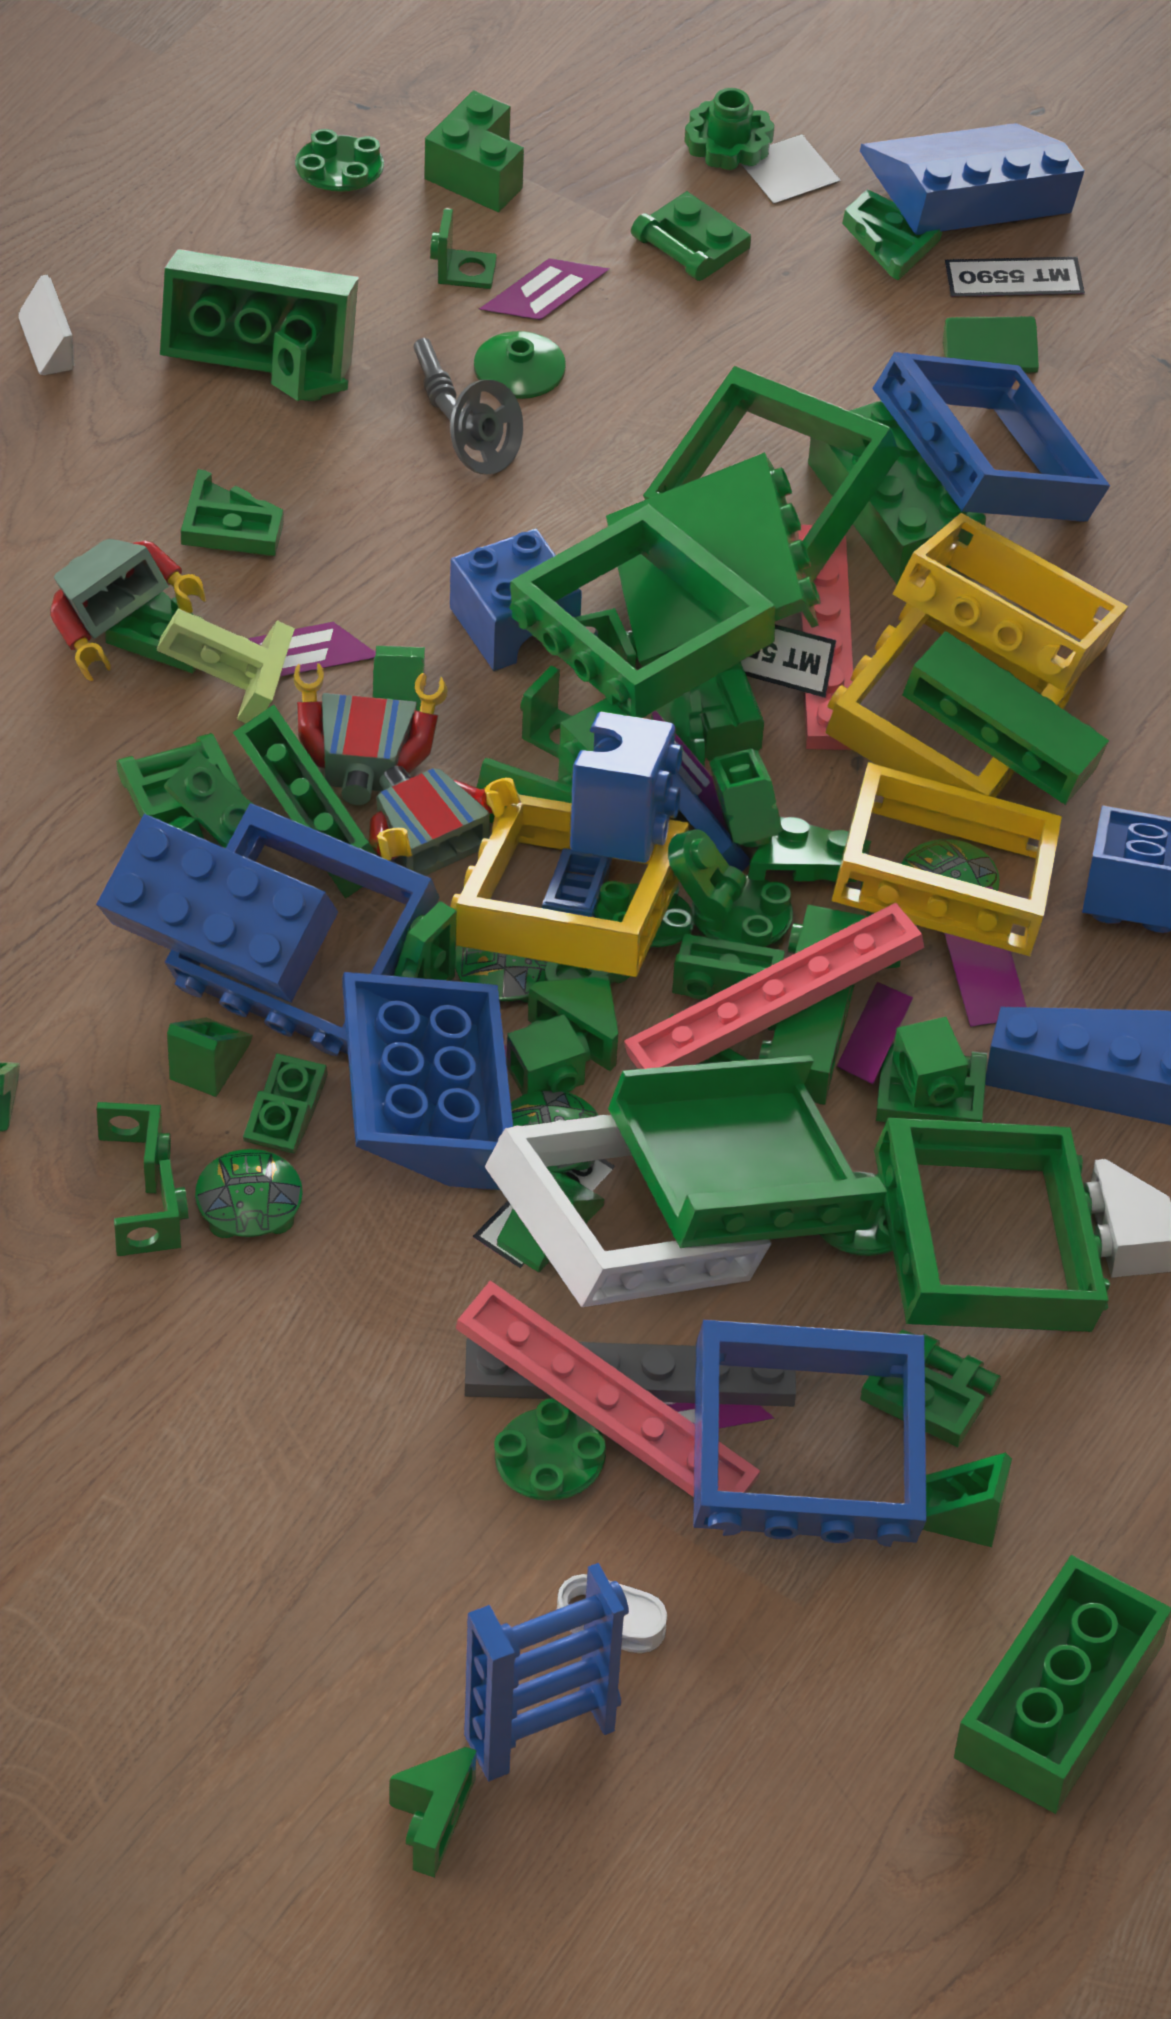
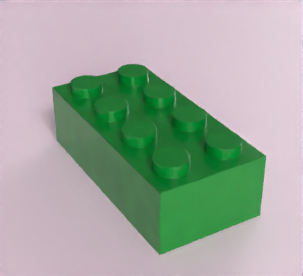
M178 249L166 265L164 271L160 355L272 373L274 333L283 332L306 347L305 377L341 382L352 364L359 277ZM286 349L284 352V363L289 373L292 374L294 371V361L291 353Z
M880 400L850 410V412L890 427L900 456L859 514L853 526L897 585L913 552L960 513L984 526L986 516L983 513L963 512L960 510ZM810 437L808 464L833 497L860 457ZM961 528L957 536L959 537L958 541L968 546L973 534Z
M1070 1555L960 1722L954 1759L1056 1814L1164 1645L1171 1618V1607L1085 1561Z

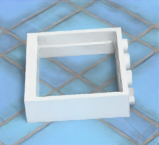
M599 1115L590 1118L505 1128L498 1138V1142L485 1168L581 1307L750 1281L771 1245V1242L767 1239L680 1248L677 1241L604 1251L546 1167L632 1155L611 1115Z

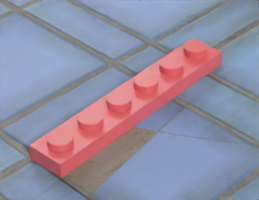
M801 525V530L797 532V540L801 539L803 541L813 525ZM845 535L814 580L821 602L814 606L819 626L812 628L802 611L800 612L801 631L836 640L826 698L804 692L806 749L852 750L825 733L833 710L827 707L830 699L839 686L843 685L848 689L853 682L850 680L853 673Z
M894 903L624 1040L627 1055L638 1069L696 1065L923 949L922 933L898 904Z
M490 1280L458 1318L456 1329L694 1497L695 1424ZM719 1442L718 1491L747 1493L757 1481L760 1470Z

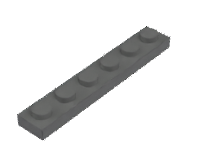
M466 1339L465 1396L554 1399L474 1341ZM579 1342L662 1402L695 1403L696 1346ZM719 1365V1404L795 1406L796 1370Z

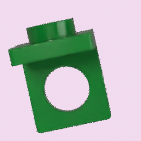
M444 208L440 231L432 233L430 259L438 260V284L491 289L497 254L452 249L453 209ZM472 262L482 265L485 270L479 275L469 276L463 274L459 268L465 263Z
M283 332L274 333L272 385L297 401H317L322 398V395L348 390L349 381L344 377L341 382L305 377L306 347ZM286 349L289 350L294 361V371L292 374L289 373L284 363V352Z
M615 608L574 617L584 627H594L596 629L594 633L596 637L632 667L636 668L638 655L633 633L631 630L625 631Z
M551 665L523 694L520 704V710L523 712L522 739L559 759V744L551 740L550 734L560 729V723L572 716L558 709L560 669Z
M98 1102L96 1112L99 1140L146 1143L144 1154L145 1192L156 1194L159 1161L170 1159L171 1134L163 1133L161 1105ZM117 1116H127L135 1119L139 1125L132 1129H121L112 1125L110 1120Z
M170 1159L159 1161L164 1212L114 1219L117 1256L181 1248L180 1220L189 1219L185 1187H174ZM148 1227L157 1231L153 1237L146 1240H132L127 1237L131 1231L138 1228Z

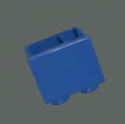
M537 528L521 532L516 536L484 547L476 548L450 560V609L493 671L516 664L520 646L532 636L528 630L519 628V623L512 618V610L509 609L511 604L510 581L556 556ZM579 588L557 600L556 603L572 617L581 616L582 591Z
M599 712L590 728V732L594 733L593 752L581 750L573 764L570 848L575 852L646 863L655 845L665 844L669 828V817L676 818L678 814L681 789L672 787L673 775H678L681 768L683 746L674 744L675 726L673 723Z

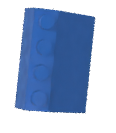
M1017 123L861 144L860 153L899 208L915 235L939 229L940 231L1072 213L1085 171L1064 142Z
M1101 806L1082 913L1092 914L1094 919L1105 923H1119L1122 920L1142 923L1144 928L1154 932L1165 933L1171 931L1170 817Z
M344 972L342 987L356 1147L450 1187L500 1190L485 1168L504 1129L513 1127L498 985Z

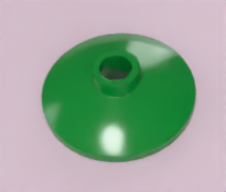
M511 331L495 335L478 348L474 357V371L478 380L499 381L506 385L517 399L534 398L550 392L562 381L566 370L565 357L558 345L542 335L526 331Z

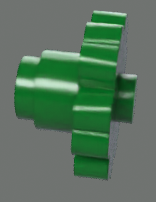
M724 88L715 94L712 101H704L699 107L690 111L689 123L685 126L684 142L689 147V153L692 156L705 157V162L710 167L733 170L738 167L739 163L746 166H755L760 160L765 159L769 155L770 144L774 138V123L770 120L768 112L753 110V104L750 102L746 92L738 88Z

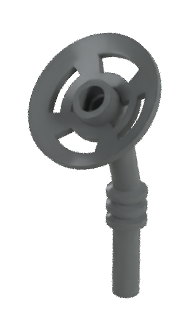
M427 338L418 339L413 347L425 375L424 388L430 403L434 407L440 408L450 421L451 440L458 458L468 469L475 473L495 474L504 470L516 457L523 436V417L517 398L506 385L499 381L479 380L468 385L456 400L457 394L449 374L442 370L431 341ZM481 392L493 395L500 402L501 406L494 410L491 406L480 403ZM503 423H507L505 441L500 451L497 452L495 449L503 435ZM465 445L473 450H480L484 462L472 459L464 450Z

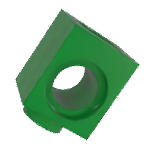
M947 1017L897 1027L892 1061L913 1108L929 1104H945L955 1098L963 1097L968 1063Z

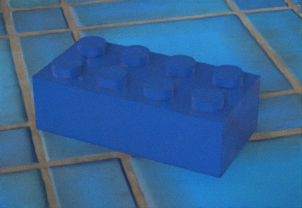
M146 814L141 818L96 903L113 925L167 949L179 952L183 956L292 1003L338 914V910L325 891Z

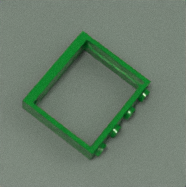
M734 366L643 497L646 500L701 478L746 412L859 456L860 458L802 541L811 562V567L804 569L806 577L810 576L814 581L899 458L900 452L891 428Z
M649 504L510 581L511 604L509 609L512 610V618L519 623V628L528 630L543 643L550 654L560 657L574 669L576 675L582 681L592 684L605 695L612 706L617 704L631 717L644 718L775 642V605ZM641 554L723 620V622L643 668L636 670L560 607L556 601Z
M888 1118L875 1146L874 1153L879 1178L887 1191L883 1202L906 1324L1092 1332L1102 1312L1109 1308L1107 1291L1110 1287V1282L1107 1278L1103 1277L1100 1264L1102 1254L1101 1239L1093 1232L1091 1223L1092 1198L1088 1191H1084L1081 1177L1083 1159L1082 1155L1076 1154L1071 1127ZM918 1165L1043 1171L1068 1290L940 1284Z

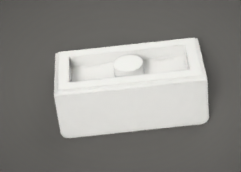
M43 275L39 278L21 307L19 320L39 374L48 375L73 370L74 354L72 333L52 280L48 275Z

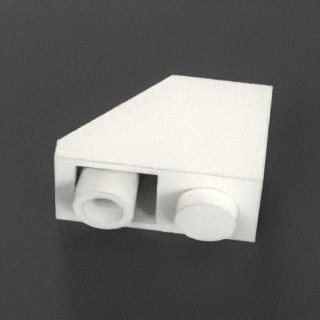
M1106 1159L1095 1160L1091 1182L1084 1183V1191H1088L1092 1198V1214H1095L1097 1221L1094 1234L1098 1235L1101 1239V1257H1106L1111 1278L1171 1272L1170 1197Z

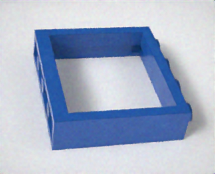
M894 352L872 388L963 512L1087 522L1110 487V484L1019 365ZM1017 380L1020 386L1017 390H1014L1012 386ZM947 405L994 409L1042 474L994 470Z
M250 803L226 847L227 850L256 862L265 845L406 905L370 973L394 976L411 923L419 915H426L440 898L432 879ZM172 949L167 956L165 964L176 980L175 985L182 991L199 998L202 997L204 992L220 999L219 1004L238 1016L247 1017L249 1012L265 1018L264 1023L282 1035L291 1037L295 1031L311 1038L310 1043L315 1048L331 1056H338L340 1051L348 1054L346 1023H344L343 1027L335 1025L200 967L201 963L183 956Z
M703 1320L696 1342L693 1528L723 1530V1536L735 1535L741 1531L764 1532L767 1537L780 1540L791 1539L797 1535L820 1536L822 1540L830 1543H846L853 1539L877 1540L880 1545L891 1547L893 1541L917 1543L926 1523L924 1335ZM719 1365L903 1378L904 1503L718 1491Z

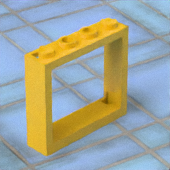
M960 513L913 552L892 594L1062 691H1065L1108 646L1128 608L1127 605L963 513ZM961 528L973 534L968 546L958 541L959 537L957 536ZM947 565L951 566L952 568H954V569L960 571L961 573L967 575L968 577H970V578L976 580L977 582L983 584L984 586H986V587L992 589L993 591H995V592L999 593L1000 595L1006 597L1007 599H1009V600L1015 602L1016 604L1022 606L1023 608H1025V609L1031 611L1032 613L1038 615L1039 617H1041V618L1047 620L1048 622L1054 624L1055 626L1061 628L1062 630H1064V631L1070 633L1071 635L1077 637V638L1080 639L1081 641L1078 642V641L1074 640L1073 638L1067 636L1066 634L1060 632L1059 630H1057V629L1051 627L1050 625L1044 623L1043 621H1041V620L1035 618L1034 616H1032V615L1028 614L1027 612H1025V611L1019 609L1018 607L1012 605L1011 603L1005 601L1004 599H1002V598L996 596L995 594L989 592L988 590H986V589L980 587L979 585L973 583L972 581L966 579L965 577H963V576L957 574L956 572L950 570V569L947 568L946 566H947ZM1100 606L1110 611L1101 621L1094 618ZM1061 645L1073 650L1066 660L1056 655Z
M906 603L898 619L901 621L896 628L891 625L887 626L876 643V654L872 658L864 655L857 664L850 679L853 682L848 689L841 685L833 694L827 705L833 712L825 733L876 765L997 798L1015 774V771L993 757L980 775L976 776L863 707L860 703L923 624L940 634L947 631L960 641L969 644L975 651L1002 669L1009 671L1014 677L1042 696L1051 699L1062 709L1068 704L1080 675L1065 691H1062Z
M868 762L855 805L832 901L872 913L897 903L915 925L1031 956L1044 917L1062 816ZM875 795L884 797L883 802H875ZM871 813L1036 858L1029 898L1024 899L861 853ZM1029 838L1039 840L1038 847L1027 844ZM849 878L863 882L861 891L846 887ZM1013 924L1025 927L1024 936L1011 933Z
M519 795L521 803L518 805H507L504 814L494 817L490 839L483 838L476 866L470 865L468 867L462 893H455L452 898L450 907L457 911L456 946L637 977L679 883L670 867L668 859L669 843L676 834L687 832L689 823L669 820L665 844L655 845L649 860L644 863L648 864L647 869L623 921L617 922L490 900L519 842L561 850L563 848L571 849L572 803Z

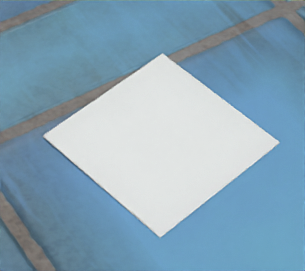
M802 134L770 145L768 157L760 160L757 165L746 166L742 164L773 203L841 181Z

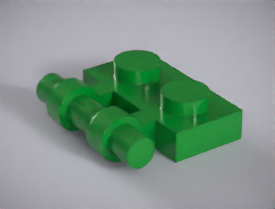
M902 1329L899 1333L915 1335L905 1329ZM924 1333L925 1432L958 1448L984 1406L985 1396L972 1390L973 1387L992 1396L1000 1383L1001 1376L983 1368L984 1362L969 1354L963 1358L940 1347V1340ZM929 1366H932V1367H934V1368H936V1369H938V1370H940V1371H942V1372H944V1373H946V1374L952 1376V1378L949 1379V1378H947V1377H945V1376H943V1375H941V1374H939V1373H937V1372H935V1371L929 1369ZM869 1376L862 1386L860 1400L904 1421L903 1378Z

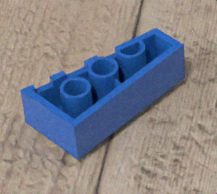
M1000 1007L990 1047L985 1085L1171 1125V1011Z

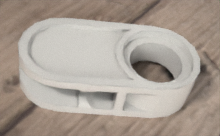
M587 1574L572 1576L564 1581L559 1589L557 1609L569 1605L570 1600L576 1596L586 1595ZM619 1584L626 1596L629 1613L624 1616L621 1649L634 1653L650 1652L660 1646L665 1638L667 1621L665 1605L659 1598L650 1593ZM584 1625L572 1629L570 1632L576 1633L584 1630Z

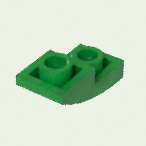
M276 1053L264 1090L257 1093L243 1135V1141L294 1154L317 1106L328 1075L327 1066Z

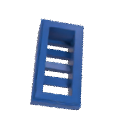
M563 848L543 900L542 909L594 917L600 896V888L608 880L612 857L575 852L571 849ZM569 871H570V872H576V873H582V874H588V875H594V877H592V876H586V875H580V874H574V873H569Z

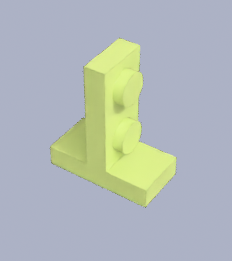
M177 609L161 635L157 651L246 690L237 720L247 723L265 711L272 702L295 628L276 621L260 646L243 636L236 635L209 623L199 616Z

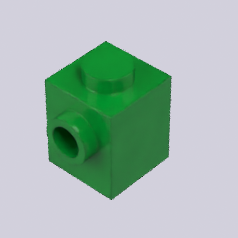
M565 1014L546 1021H535L525 1028L507 1033L506 1066L522 1095L539 1090H551L553 1093L560 1091L570 1092L574 1088L585 1084L586 1062L590 1061L591 1058L590 1049L583 1033L580 1031L574 1032Z

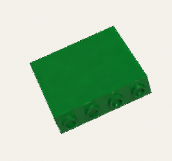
M765 452L606 515L607 524L610 526L647 504L651 505L775 605V621L802 611L812 628L819 626L814 606L821 603L814 581L810 576L806 577L804 569L811 567V562L802 540H797L795 532L801 530V524L792 503L787 504L785 497L792 494V489L782 467L774 469ZM639 554L617 567L638 660L642 667L723 622V620L643 555Z
M811 1055L622 1070L608 1110L680 1248L871 1229L887 1191L879 1176L856 1178L804 1085L814 1062Z

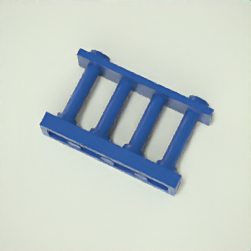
M599 1563L588 1566L585 1599L514 1627H511L508 1623L500 1625L490 1605L468 1613L464 1736L470 1747L477 1750L476 1759L488 1782L510 1773L511 1749L516 1747V1741L590 1711L593 1713L604 1735L615 1731L616 1710L618 1706H621L618 1685L624 1616L629 1613V1607L617 1581L609 1583ZM584 1625V1630L520 1654L521 1649ZM582 1656L581 1661L519 1685L518 1681ZM580 1687V1690L517 1715V1711Z

